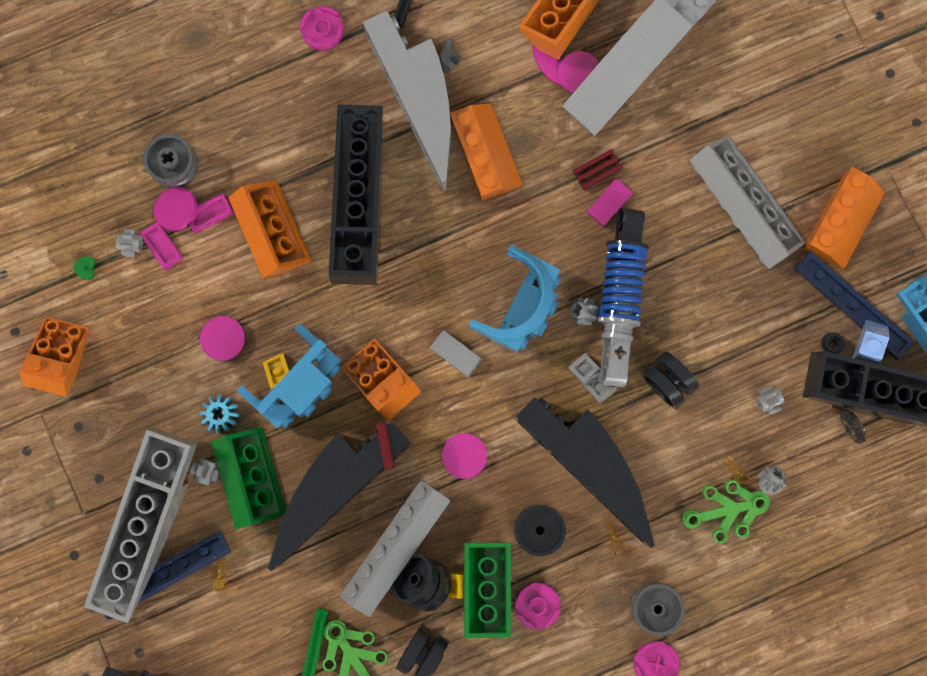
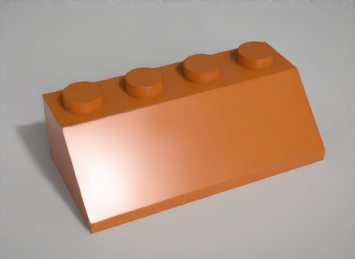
M537 0L518 28L539 51L558 60L600 0Z
M492 104L470 105L451 112V124L481 201L522 187L521 178Z
M854 167L848 169L842 176L803 249L812 252L815 256L843 271L885 192L871 176Z
M277 180L243 185L228 197L263 279L281 275L312 261Z

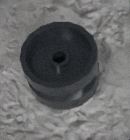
M664 351L656 358L658 368L649 365L641 372L643 379L649 387L673 409H677L685 402L683 393L692 395L700 388L699 383L691 372L667 351Z
M539 504L528 506L519 513L515 520V539L524 551L533 556L543 557L551 555L561 547L565 540L566 527L564 520L556 510L549 506ZM538 526L544 528V531L541 532V535H538L536 533V528Z
M414 553L392 584L391 589L394 597L399 602L418 610L429 612L439 608L449 596L451 575L448 568L442 563L432 560L423 554Z
M421 624L395 669L406 675L417 664L418 666L413 676H431L443 659V654L450 641L438 635L429 646L427 643L431 638L432 629Z

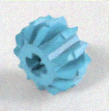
M221 394L218 395L217 401L213 396L209 397L211 405L205 402L202 404L207 410L200 411V415L207 418L203 419L201 423H209L207 430L212 431L215 428L216 433H221L222 427L226 432L230 431L228 423L234 426L237 424L236 421L232 420V417H239V413L232 412V410L236 409L238 405H230L232 398L227 397L224 400ZM221 408H222V409H223V410H222V414L224 415V417H223V418H219V417H218V420H217L216 418H217L218 415H217L215 412H216V410H220V411H221Z

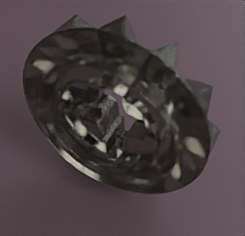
M849 410L841 412L840 421L846 433L857 444L865 442L866 432L859 418Z

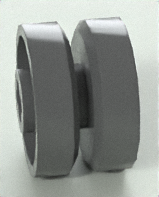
M174 134L157 136L147 144L144 151L143 163L146 171L161 186L168 189L185 187L195 179L199 168V160L195 151L182 137Z
M657 581L646 582L639 586L632 594L629 603L630 615L634 622L646 633L655 636L668 635L674 632L682 623L685 614L684 602L679 593L667 584ZM656 605H661V607L658 608V612L655 613L654 607Z

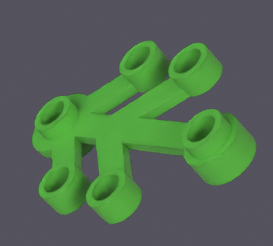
M729 479L724 484L725 490L730 494H738L746 500L736 503L718 492L714 486L706 485L702 489L703 496L708 500H715L723 506L702 512H697L692 508L686 509L682 513L681 519L688 528H696L703 521L725 516L719 527L712 532V538L721 544L727 540V531L739 512L747 510L741 523L736 524L734 527L735 534L740 538H745L749 535V526L755 516L766 512L770 506V499L766 493L762 491L751 493L741 487L734 479ZM731 483H735L733 490L728 488ZM710 488L713 489V494L707 496L706 491ZM762 499V505L756 506V501ZM696 516V521L689 523V518ZM745 527V532L739 534V528ZM719 532H722L723 537L721 539H716V535Z
M332 620L326 625L324 635L329 641L326 658L322 663L325 671L331 672L336 668L337 661L335 655L338 645L344 652L339 676H349L351 664L359 676H371L359 658L375 661L379 665L386 663L388 654L385 650L371 651L351 647L347 639L359 640L365 645H371L375 640V634L372 631L360 632L347 629L346 625L340 620ZM334 627L340 629V634L338 636H335L332 633V629ZM371 634L372 641L366 642L364 635ZM383 653L385 660L379 661L376 657L377 654ZM327 660L333 661L334 666L332 668L326 667L325 663Z

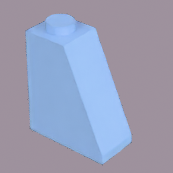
M865 320L853 358L879 364L889 341L888 326Z

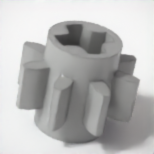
M124 229V234H118L116 238V249L121 251V255L126 257H135V252H141L143 238L137 235L138 232L134 229Z
M579 298L572 305L571 314L572 317L577 318L576 324L591 326L592 322L597 320L599 306L594 305V299Z
M767 386L758 391L760 396L756 397V402L763 413L768 411L769 415L782 410L780 405L784 404V398L778 388L772 390L771 386Z
M203 458L200 459L199 463L193 462L189 472L195 474L193 481L208 486L211 481H217L219 476V470L215 469L217 463Z
M768 465L757 475L761 479L759 487L767 494L774 492L777 495L787 486V483L784 481L786 474L779 467L774 466L771 468Z

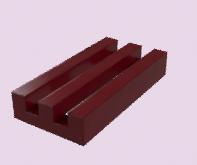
M610 149L573 170V173L584 191L622 170L623 167L619 164L617 156L615 157L614 151ZM610 157L609 161L599 165L598 167L588 171L583 175L579 174L580 172L588 169L589 167L597 164L598 162ZM614 164L615 167L611 170L601 174L600 176L590 180L587 183L583 181L584 179L594 175L595 173L603 170L604 168Z
M385 422L377 423L376 427L385 471L395 468L387 424Z

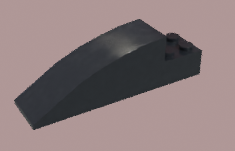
M380 105L337 106L329 278L331 284L377 285L378 252H380L383 164V106Z
M826 351L811 352L803 398L832 404V408L927 427V376Z
M534 397L514 419L645 546L652 548L655 544L640 490L630 468L604 427L587 409L567 428L565 426L567 421L558 413L553 415L548 410L551 406L542 397L539 399Z
M391 422L387 424L393 459L395 460L412 443ZM337 433L322 450L306 472L285 511L268 566L270 571L277 569L385 469L378 435L372 440L367 438L358 446L360 449L358 452L342 434Z

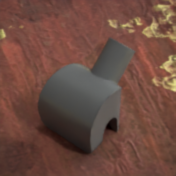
M449 38L445 39V49L441 52L440 64L442 71L450 74L453 65L460 63L461 56L454 50L453 39Z

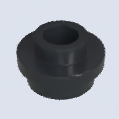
M830 332L822 337L821 347L823 351L838 354L844 348V340L840 334ZM829 340H833L835 342L834 348H831L829 346Z

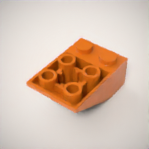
M45 317L19 371L23 386L67 397L76 379L90 330L89 327Z
M375 338L341 367L387 422L421 393V390Z

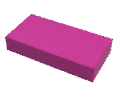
M616 178L591 206L587 214L604 227L619 208L631 197L633 192Z
M222 193L198 206L193 222H189L194 234L235 214L226 195Z
M157 222L139 233L163 270H168L184 259L164 228Z

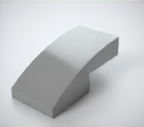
M444 330L430 346L433 352L467 377L470 376L482 360Z
M586 353L568 367L599 404L617 390L616 386L599 383L600 368Z

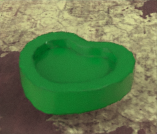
M84 256L75 262L73 270L81 279L91 280L95 276L93 269L96 261L92 257Z

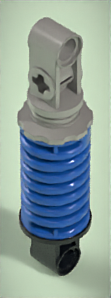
M620 207L616 215L615 240L606 242L608 253L606 255L605 280L603 281L604 289L602 290L604 297L601 298L602 306L600 307L598 322L604 324L605 327L604 333L601 336L604 341L599 371V383L602 385L624 387L628 380L630 344L634 339L632 330L635 327H640L641 324L639 317L641 307L635 306V304L642 303V298L636 295L643 294V289L638 287H642L644 281L638 278L645 277L644 271L641 270L646 268V264L640 261L647 259V251L649 250V245L641 243L645 222V213L642 210Z

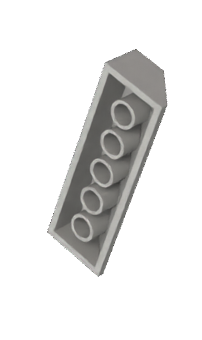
M728 135L707 145L690 159L696 173L700 174L706 182L707 188L714 193L719 200L720 206L727 211L732 218L733 224L741 230L747 243L754 248L759 255L760 261L768 269L807 243Z
M420 480L345 587L340 597L352 608L370 617L451 500L425 481Z

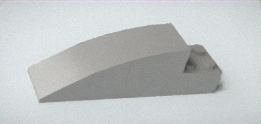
M655 0L563 104L562 108L595 137L711 8L716 0Z
M388 11L382 12L363 21L365 36L444 192L447 190L451 123L446 83L438 54L432 39L408 49V42L404 35H400L396 18L394 16L390 17Z
M157 428L146 430L87 596L85 608L129 623L156 566L189 484L184 482L197 443Z

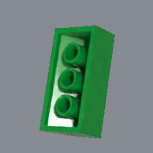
M263 427L225 435L211 441L235 530L284 516L286 508Z
M483 541L464 543V638H511L510 542Z

